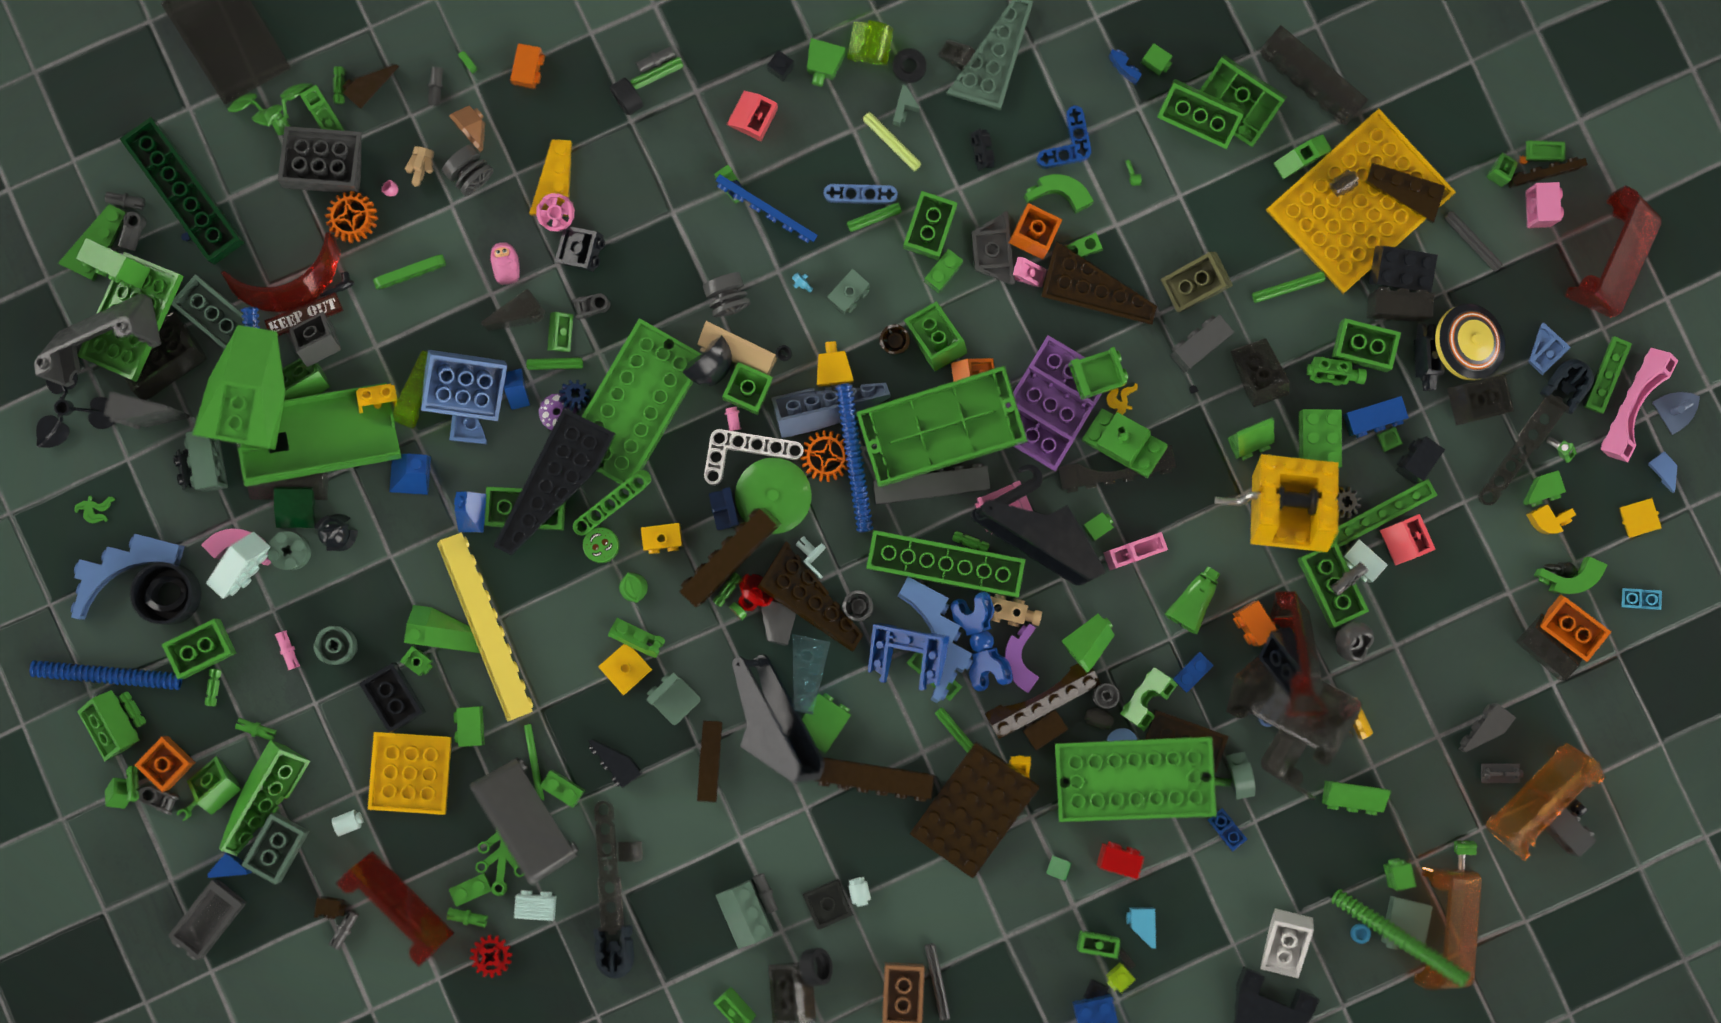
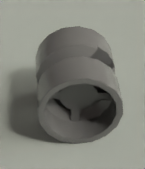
M1102 683L1094 688L1092 699L1097 706L1108 709L1114 707L1119 702L1120 694L1114 685Z

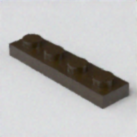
M1573 157L1564 164H1561L1559 161L1549 164V168L1542 169V166L1536 167L1527 174H1524V171L1513 174L1512 179L1508 182V186L1513 188L1580 170L1588 164L1586 158L1579 159L1578 157Z

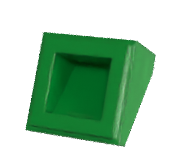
M1052 855L1046 874L1066 881L1071 862Z

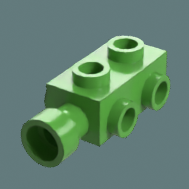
M1314 357L1312 363L1308 364L1307 375H1309L1310 380L1318 384L1328 382L1335 386H1340L1341 384L1347 385L1349 381H1355L1356 384H1365L1367 370L1360 368L1353 370L1351 361Z

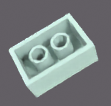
M253 531L228 548L206 584L223 599L228 595L233 596L240 587L245 588L251 582L250 577L259 570L260 567L258 565L267 558L268 555L266 553L270 546Z

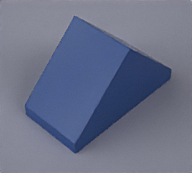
M522 369L506 372L504 390L511 410L531 406Z
M225 853L208 873V878L245 875L252 873V871L242 866L243 861L240 858Z

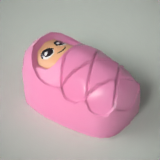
M506 242L495 244L492 247L490 258L496 281L501 285L516 283L520 276L519 259L516 250Z

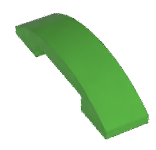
M317 85L300 94L321 129L345 131Z

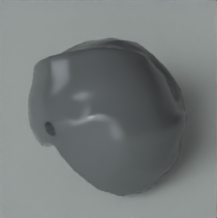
M1356 621L1343 625L1337 631L1335 638L1338 655L1349 662L1363 660L1368 648L1374 642V635L1370 627L1366 623Z

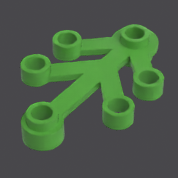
M497 830L488 840L479 843L478 851L483 854L487 853L490 850V846L499 840L500 848L484 861H479L475 868L477 872L483 873L487 871L488 866L498 859L496 881L492 884L491 890L494 895L502 896L508 890V885L504 881L506 860L514 868V874L517 877L524 876V873L518 874L517 869L519 865ZM482 844L487 845L486 851L481 849ZM480 863L485 865L484 870L479 869ZM496 885L502 886L501 892L496 891Z

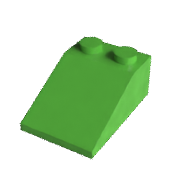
M937 301L904 319L906 326L934 372L967 354L963 338Z
M1273 418L1241 430L1227 438L1235 458L1241 457L1242 460L1253 456L1252 452L1259 450L1262 453L1271 449L1270 445L1275 443Z

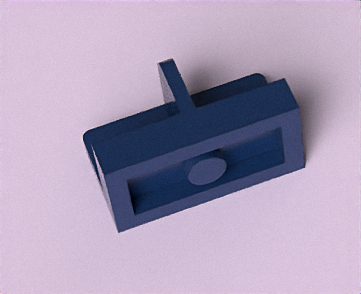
M728 487L721 491L709 493L717 530L739 526L731 488Z

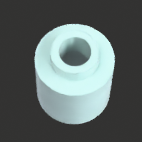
M864 877L849 880L850 885H848L852 904H857V907L867 905L868 900H871L867 881L864 880Z

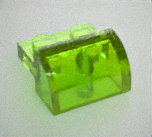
M854 21L847 59L865 61L869 64L887 65L894 28L878 21Z

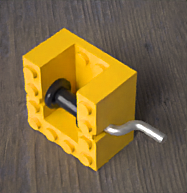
M1261 454L1252 475V492L1245 494L1239 499L1215 496L1214 504L1243 506L1252 500L1250 544L1328 552L1338 533V500H1335L1338 495V463Z

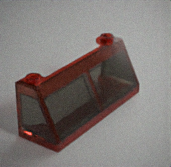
M1295 591L1276 592L1270 619L1274 625L1277 624L1281 628L1290 627L1295 633L1303 674L1295 676L1291 681L1292 690L1289 702L1286 704L1287 717L1326 715L1327 706L1310 612Z

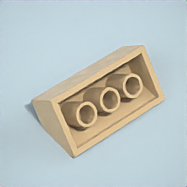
M708 321L705 322L697 343L698 347L701 348V352L704 353L710 343L722 335L730 347L732 363L735 364L734 368L740 362L762 373L770 374L777 360L776 354Z

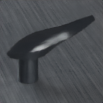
M342 272V282L323 292L320 297L350 288L354 282L350 281L349 272Z

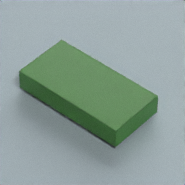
M1528 140L1526 142V161L1564 162L1565 142Z

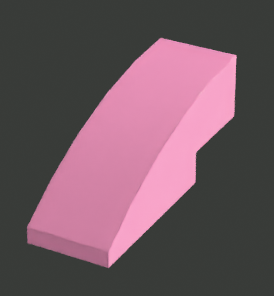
M1160 532L1106 551L1103 554L1109 570H1113L1167 551L1168 548L1163 534Z

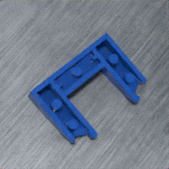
M884 623L873 624L868 672L871 673L873 670H876L881 674L879 681L886 683L893 649L898 648L923 653L919 690H925L926 685L931 683L938 686L945 665L949 636L897 628V626Z

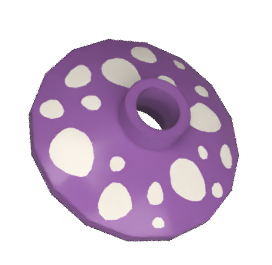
M558 394L546 397L539 408V418L542 424L550 430L553 429L559 415H554V410L559 408L561 413L564 403L559 402L561 396ZM574 408L572 413L577 414V409Z

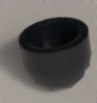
M781 345L776 350V356L781 361H788L792 357V351L788 346ZM783 350L788 354L787 357L781 354Z
M1577 799L1571 806V812H1576L1575 814L1578 817L1583 816L1588 811Z

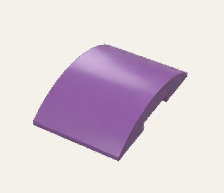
M1048 335L1013 392L1028 440L1026 443L1013 447L1051 470L1056 471L1102 394L1081 400L1068 364L1071 360L1077 358L1080 360L1085 357ZM1007 403L1006 407L1010 408L1011 403Z

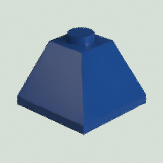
M401 454V459L392 460L389 492L428 495L431 457L421 454Z
M456 492L454 504L458 532L484 533L486 494Z

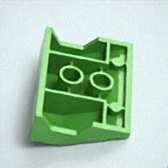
M1226 55L1221 57L1200 89L1202 92L1244 110V115L1234 136L1251 147L1257 142L1287 98V96Z

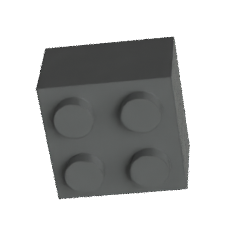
M324 312L289 329L296 353L307 367L341 350L335 328Z

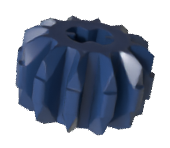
M571 379L568 381V385L562 384L563 390H559L558 393L561 396L559 402L564 403V409L569 406L570 412H573L574 408L580 412L581 407L587 408V402L591 400L589 396L590 389H585L586 383L579 385V379L576 380L575 384H573ZM573 394L574 396V394H577L578 398H576V396L575 398L571 397V395Z

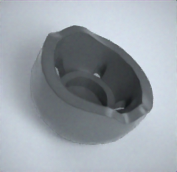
M852 591L843 601V611L852 620L864 621L873 612V601L864 591Z

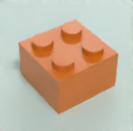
M1028 203L1010 238L1009 244L1043 260L1063 219Z
M1259 600L1252 601L1233 613L1235 617L1233 621L1238 628L1243 629L1245 632L1243 636L1249 645L1261 646L1267 641L1271 631L1277 630Z
M164 736L146 752L135 766L157 788L165 792L169 791L196 762L169 736Z

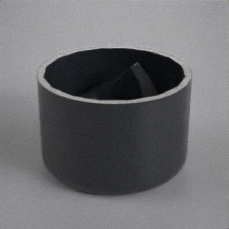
M154 563L143 568L135 576L130 589V599L134 610L144 620L155 624L173 625L186 621L196 612L201 601V587L198 579L189 569L176 564ZM172 582L180 588L181 594L176 602L166 606L159 599V590L163 584Z

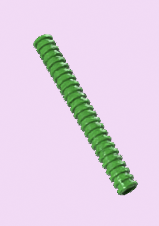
M1342 889L1336 891L1331 900L1332 904L1336 903L1338 908L1342 907V910H1346L1347 914H1352L1354 918L1357 917L1358 921L1362 920L1364 925L1368 924V927H1372L1375 932L1378 931L1379 935L1383 934L1384 938H1389L1390 942L1394 941L1396 946L1400 945L1399 948H1404L1405 952H1410L1411 956L1415 955L1416 959L1420 958L1422 963L1426 962L1428 967L1432 966L1431 969H1436L1437 973H1442L1443 977L1447 976L1448 980L1452 979L1453 983H1458L1460 988L1467 983L1470 973L1464 972L1465 969H1460L1459 965L1455 966L1453 961H1448V958L1444 959L1442 954L1438 955V952L1436 950L1432 951V948H1428L1427 944H1421L1422 941H1417L1416 937L1412 938L1411 934H1406L1405 930L1401 931L1399 926L1395 927V924H1391L1390 920H1385L1384 916L1380 917L1379 913H1374L1373 909L1369 910L1368 906H1364L1362 902L1359 903L1357 899L1354 900L1353 896H1348L1347 892L1343 893Z

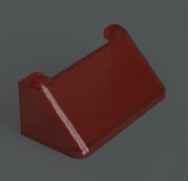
M1626 185L1611 193L1606 202L1613 207L1612 216L1625 221V224L1601 278L1588 275L1582 279L1579 287H1569L1564 296L1609 317H1615L1622 313L1662 223L1660 215L1636 190Z

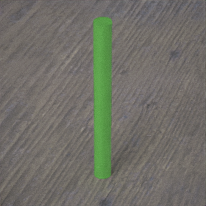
M524 725L534 787L543 801L545 799L543 789L540 788L542 782L532 725Z

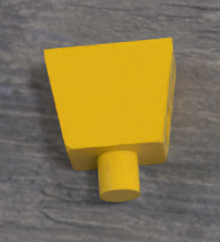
M836 341L826 342V353L818 354L817 387L853 383V376L846 352H837Z

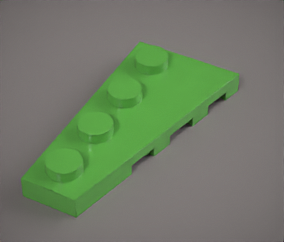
M109 204L58 264L94 281L98 274L94 272L96 268L92 271L83 267V262L76 259L86 238L111 249L124 223L123 219L127 212Z

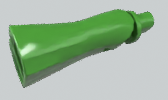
M1207 566L1205 571L1200 572L1164 615L1176 624L1182 623L1181 627L1187 631L1198 634L1215 593L1220 573Z

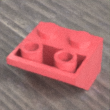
M744 91L727 125L761 142L778 109V105L776 102L760 94Z
M1420 514L1379 530L1395 566L1435 550Z

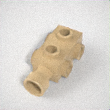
M999 594L991 597L993 606L999 604L1002 607L1000 612L994 611L991 621L1000 623L1001 619L1008 621V625L1019 627V624H1024V621L1031 622L1032 625H1040L1043 611L1027 610L1028 605H1024L1025 601L1014 598L1013 602L1006 600V596ZM1014 609L1020 610L1019 616L1013 615Z

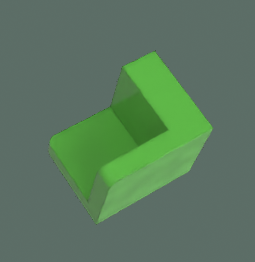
M112 778L105 789L106 807L124 809L129 801L127 800L126 779Z

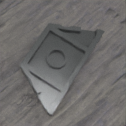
M1005 211L982 227L972 231L975 271L1014 285L1011 244H1009L1008 211Z

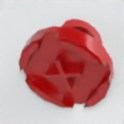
M745 574L739 581V588L742 594L738 604L745 611H753L757 606H769L774 600L757 588L763 578L757 574H752L751 576ZM747 598L753 604L746 603L744 599Z

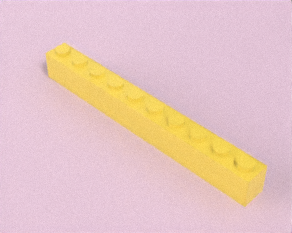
M461 532L440 540L437 543L507 722L533 712V703L524 691L526 690L523 679L519 678L517 673L519 672L518 665L515 661H512L510 656L512 654L511 648L508 643H505L503 638L505 636L504 630L497 623V612L495 608H491L489 603L491 600L489 592L483 588V577L476 570L475 557L473 554L470 555L468 550V539L463 537Z

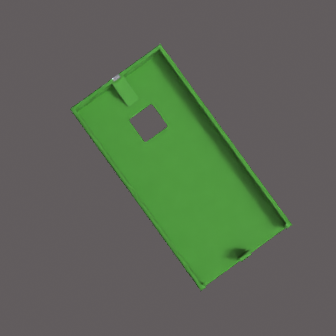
M387 383L284 400L278 433L286 432L289 450L269 453V448L237 443L245 487L401 459V451L399 449L390 402L381 403L382 406L379 409H376L374 405L362 406L363 413L359 414L356 391L359 388Z

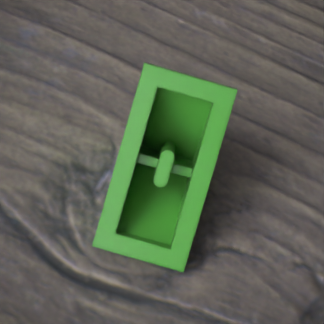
M1502 152L1486 178L1503 187L1512 179L1518 162Z

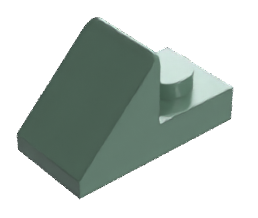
M902 85L893 119V126L900 127L901 122L905 123L908 112L904 111L905 109L917 113L920 112L917 102L906 85Z

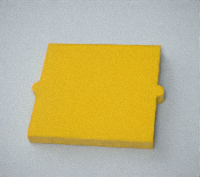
M1652 498L1619 508L1623 519L1622 524L1625 525L1629 538L1662 528L1658 518L1659 512L1656 511Z

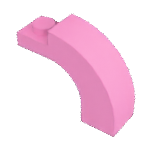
M242 529L222 530L210 536L201 545L214 559H221L232 544L252 532ZM268 557L262 562L263 565L267 566L271 563Z

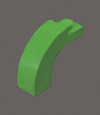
M1060 174L1039 178L1037 182L1039 187L1037 185L1030 187L1026 190L1027 193L1024 196L1028 204L1047 194H1059L1068 200L1075 214L1091 206L1094 202L1088 190L1079 181Z
M1584 557L1579 570L1572 577L1563 578L1543 568L1536 569L1534 576L1539 578L1538 581L1548 586L1551 584L1549 592L1575 594L1593 587L1603 576L1607 564L1592 557Z

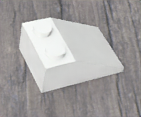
M1274 909L1260 969L1299 978L1314 931L1313 918Z

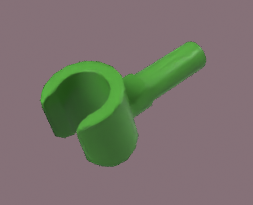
M1127 160L1126 165L1130 174V184L1132 186L1141 185V174L1135 175L1130 160Z
M194 800L188 807L182 808L177 812V816L185 812L186 817L182 821L191 817V811L197 805L196 801Z

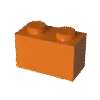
M518 43L510 78L513 85L535 89L536 84H539L541 78L539 69L540 65L543 66L545 54H543L540 47Z

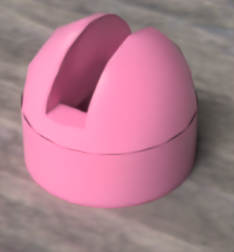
M388 180L382 186L381 191L389 197L395 196L398 193V186L392 180Z

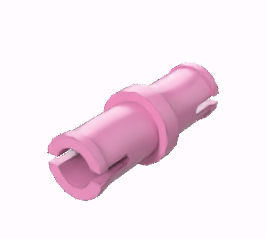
M287 630L275 634L281 649L279 652L281 655L283 654L288 670L299 667L300 664L294 652L295 647L291 645Z

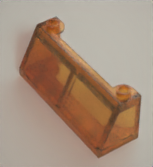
M1565 743L1555 751L1554 756L1496 815H1492L1488 819L1486 827L1492 835L1525 861L1531 854L1528 851L1530 844L1532 846L1536 844L1534 839L1586 786L1591 788L1592 782H1596L1599 785L1605 779L1599 763L1582 751Z

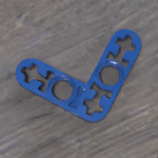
M1071 106L1066 113L1071 145L1042 150L1037 156V164L1041 168L1081 162L1090 157L1091 145L1084 112L1079 106ZM1072 111L1080 114L1077 117V122H1082V124L1071 126V124L1075 123L1074 117H1070ZM1075 129H1082L1084 136L1076 138L1073 131ZM1075 142H1083V149L1088 151L1085 153V156H1082L1081 153H1078V151L1080 150V144L1076 145ZM1067 151L1069 153V158L1067 160H1061L1059 158V152ZM1053 152H1055L1057 162H1054V159H1049L1048 163L1045 164L1040 159L1043 158V155H1046L1047 158L1053 157Z

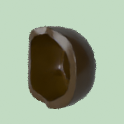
M892 324L881 332L879 338L880 346L889 354L899 355L908 349L910 336L904 327Z

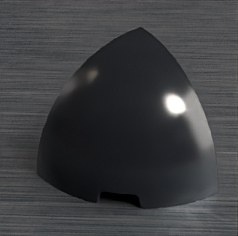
M721 335L713 340L704 353L688 363L682 373L699 385L706 383L709 386H714L728 374L732 364L731 350L725 338Z

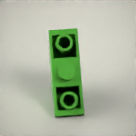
M1322 134L1293 149L1273 164L1282 179H1285L1330 153L1332 149Z

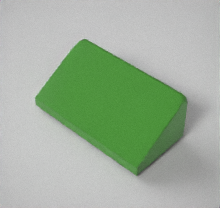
M550 313L548 351L570 352L573 314Z
M732 987L727 989L713 1002L730 1023H751L756 1017V1014Z

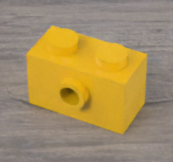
M680 523L641 527L643 551H648V554L660 553V549H667L668 552L679 551V547H683Z

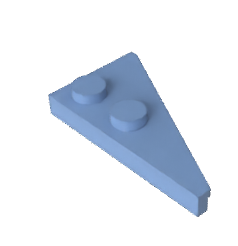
M452 415L450 441L487 445L488 441L478 418Z

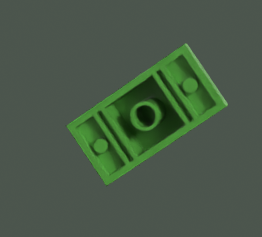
M1103 408L1082 438V442L1146 478L1149 477L1168 448L1166 443L1151 436L1149 429L1118 412L1114 415Z

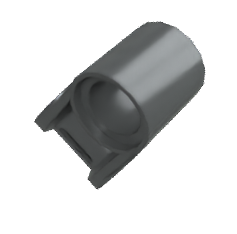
M601 293L572 300L577 313L576 319H585L593 315L605 313L610 309L609 299ZM599 299H604V306L598 308L596 306L597 301Z
M154 785L144 787L139 792V799L142 803L168 815H172V808L176 800L180 798L179 795L173 792H162ZM148 789L151 790L154 794L152 800L148 799L146 796V792Z

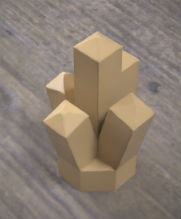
M414 147L413 154L405 167L407 173H413L414 171L412 184L415 187L420 186L425 171L427 173L433 172L432 159L434 151L430 149Z

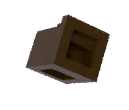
M326 896L317 897L314 917L318 918L324 915V918L335 919L338 916H344L346 911L344 899Z

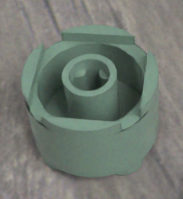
M289 531L279 532L268 544L270 549L267 552V557L279 569L288 571L298 570L304 567L310 560V545L301 534ZM288 548H290L292 554H288V552H286Z
M329 626L322 629L316 636L314 643L316 656L321 661L330 665H341L349 662L358 650L357 639L353 632L341 626ZM335 642L339 643L338 649H333Z

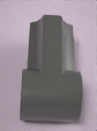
M128 212L123 219L124 227L118 246L135 251L141 231L146 226V218L136 212ZM134 217H137L138 223L133 226L132 220Z

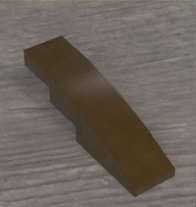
M703 721L697 792L698 802H717L722 722Z

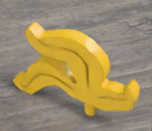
M1135 383L1133 387H1126L1121 391L1122 402L1116 398L1119 389L1111 390L1106 397L1108 406L1112 409H1117L1116 413L1118 412L1122 415L1126 412V409L1131 410L1132 406L1127 405V396L1136 391L1138 385Z

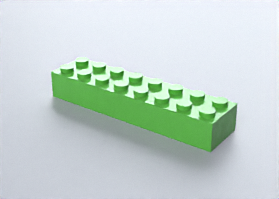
M874 530L866 569L1018 598L1026 559Z

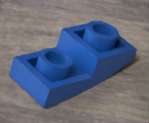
M1112 49L1109 55L1112 64L1126 79L1136 85L1142 75L1139 69L1132 65H1126L1129 59L1126 57V53L1121 50Z
M1223 808L1216 813V816H1212L1207 820L1232 852L1247 841L1245 835Z

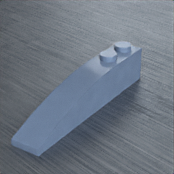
M887 383L862 384L860 388L851 387V390H853L852 396H854L853 402H855L853 407L856 408L855 414L858 411L874 407L891 397ZM825 387L824 391H815L812 388L772 397V404L781 438L812 432L842 422L840 419L841 414L839 413L840 408L838 407L840 403L837 401L839 396L836 395L838 390H833L832 387Z

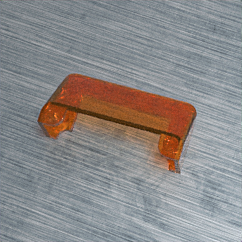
M1423 866L1422 876L1430 879L1431 886L1442 891H1448L1443 958H1448L1449 962L1453 961L1455 966L1459 965L1460 969H1465L1464 972L1470 973L1467 983L1461 987L1468 988L1474 983L1482 886L1481 876L1471 870ZM1426 964L1422 972L1414 974V983L1424 989L1460 988L1458 983L1454 984L1452 979L1448 980L1447 976L1443 977L1442 973H1437L1436 969L1433 970L1431 969L1432 966L1428 967Z

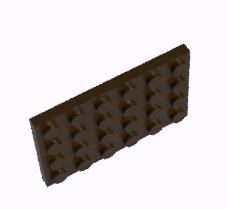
M976 741L912 829L910 835L973 879L1040 786Z

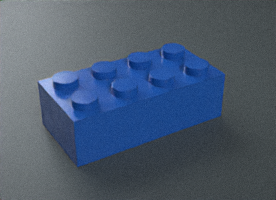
M1110 994L1072 1002L1076 1023H1118L1113 998Z

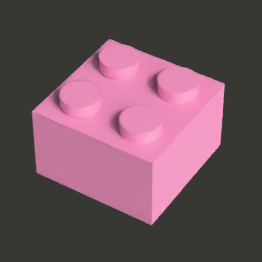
M1560 182L1536 183L1526 190L1528 228L1552 227L1562 220L1564 209L1561 207L1563 190L1560 188Z

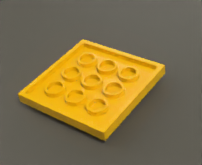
M374 732L368 810L446 815L452 737Z

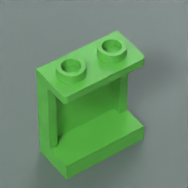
M1115 347L1080 360L1078 358L1071 360L1068 364L1081 400L1126 385L1128 374L1125 368L1122 369L1120 363L1122 358L1120 352L1115 350Z
M824 692L823 695L818 694L802 718V721L817 748L826 754L851 714L848 713L850 710L848 707L841 703L839 706L832 702L834 698Z

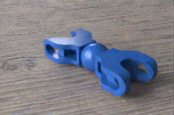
M980 592L974 598V612L969 609L966 601L963 599H956L951 603L954 622L965 630L967 636L971 635L970 646L976 652L972 654L973 664L969 669L970 680L976 691H984L989 686V672L994 674L999 684L1007 685L1013 680L1009 661L998 653L997 648L992 649L994 638L987 630L991 629L990 621L995 610L990 595L987 592Z

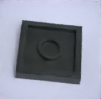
M839 879L802 894L817 930L853 915Z

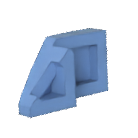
M1664 451L1649 462V466L1662 479L1661 482L1674 493L1677 465Z

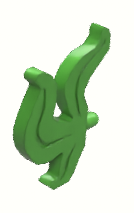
M89 496L88 501H82L75 505V512L78 513L79 510H84L83 517L89 523L95 524L103 520L108 522L106 515L95 514L93 508L104 512L110 507L111 502L116 501V499L108 497L103 503L98 504L97 502H92V496Z

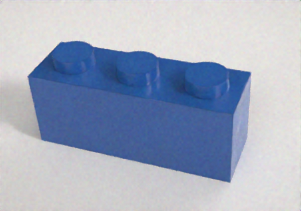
M1402 396L1343 415L1349 435H1356V438L1368 435L1367 431L1373 429L1375 433L1385 430V426L1392 424L1393 427L1404 424L1403 420L1409 418Z

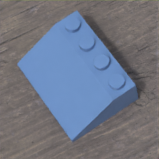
M428 350L421 411L498 421L507 371L506 362L503 360Z

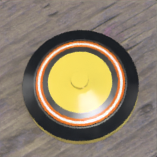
M1462 304L1447 311L1437 325L1435 334L1437 353L1443 365L1455 376L1464 380H1479L1493 374L1501 365L1505 354V337L1498 320L1487 309L1475 304Z

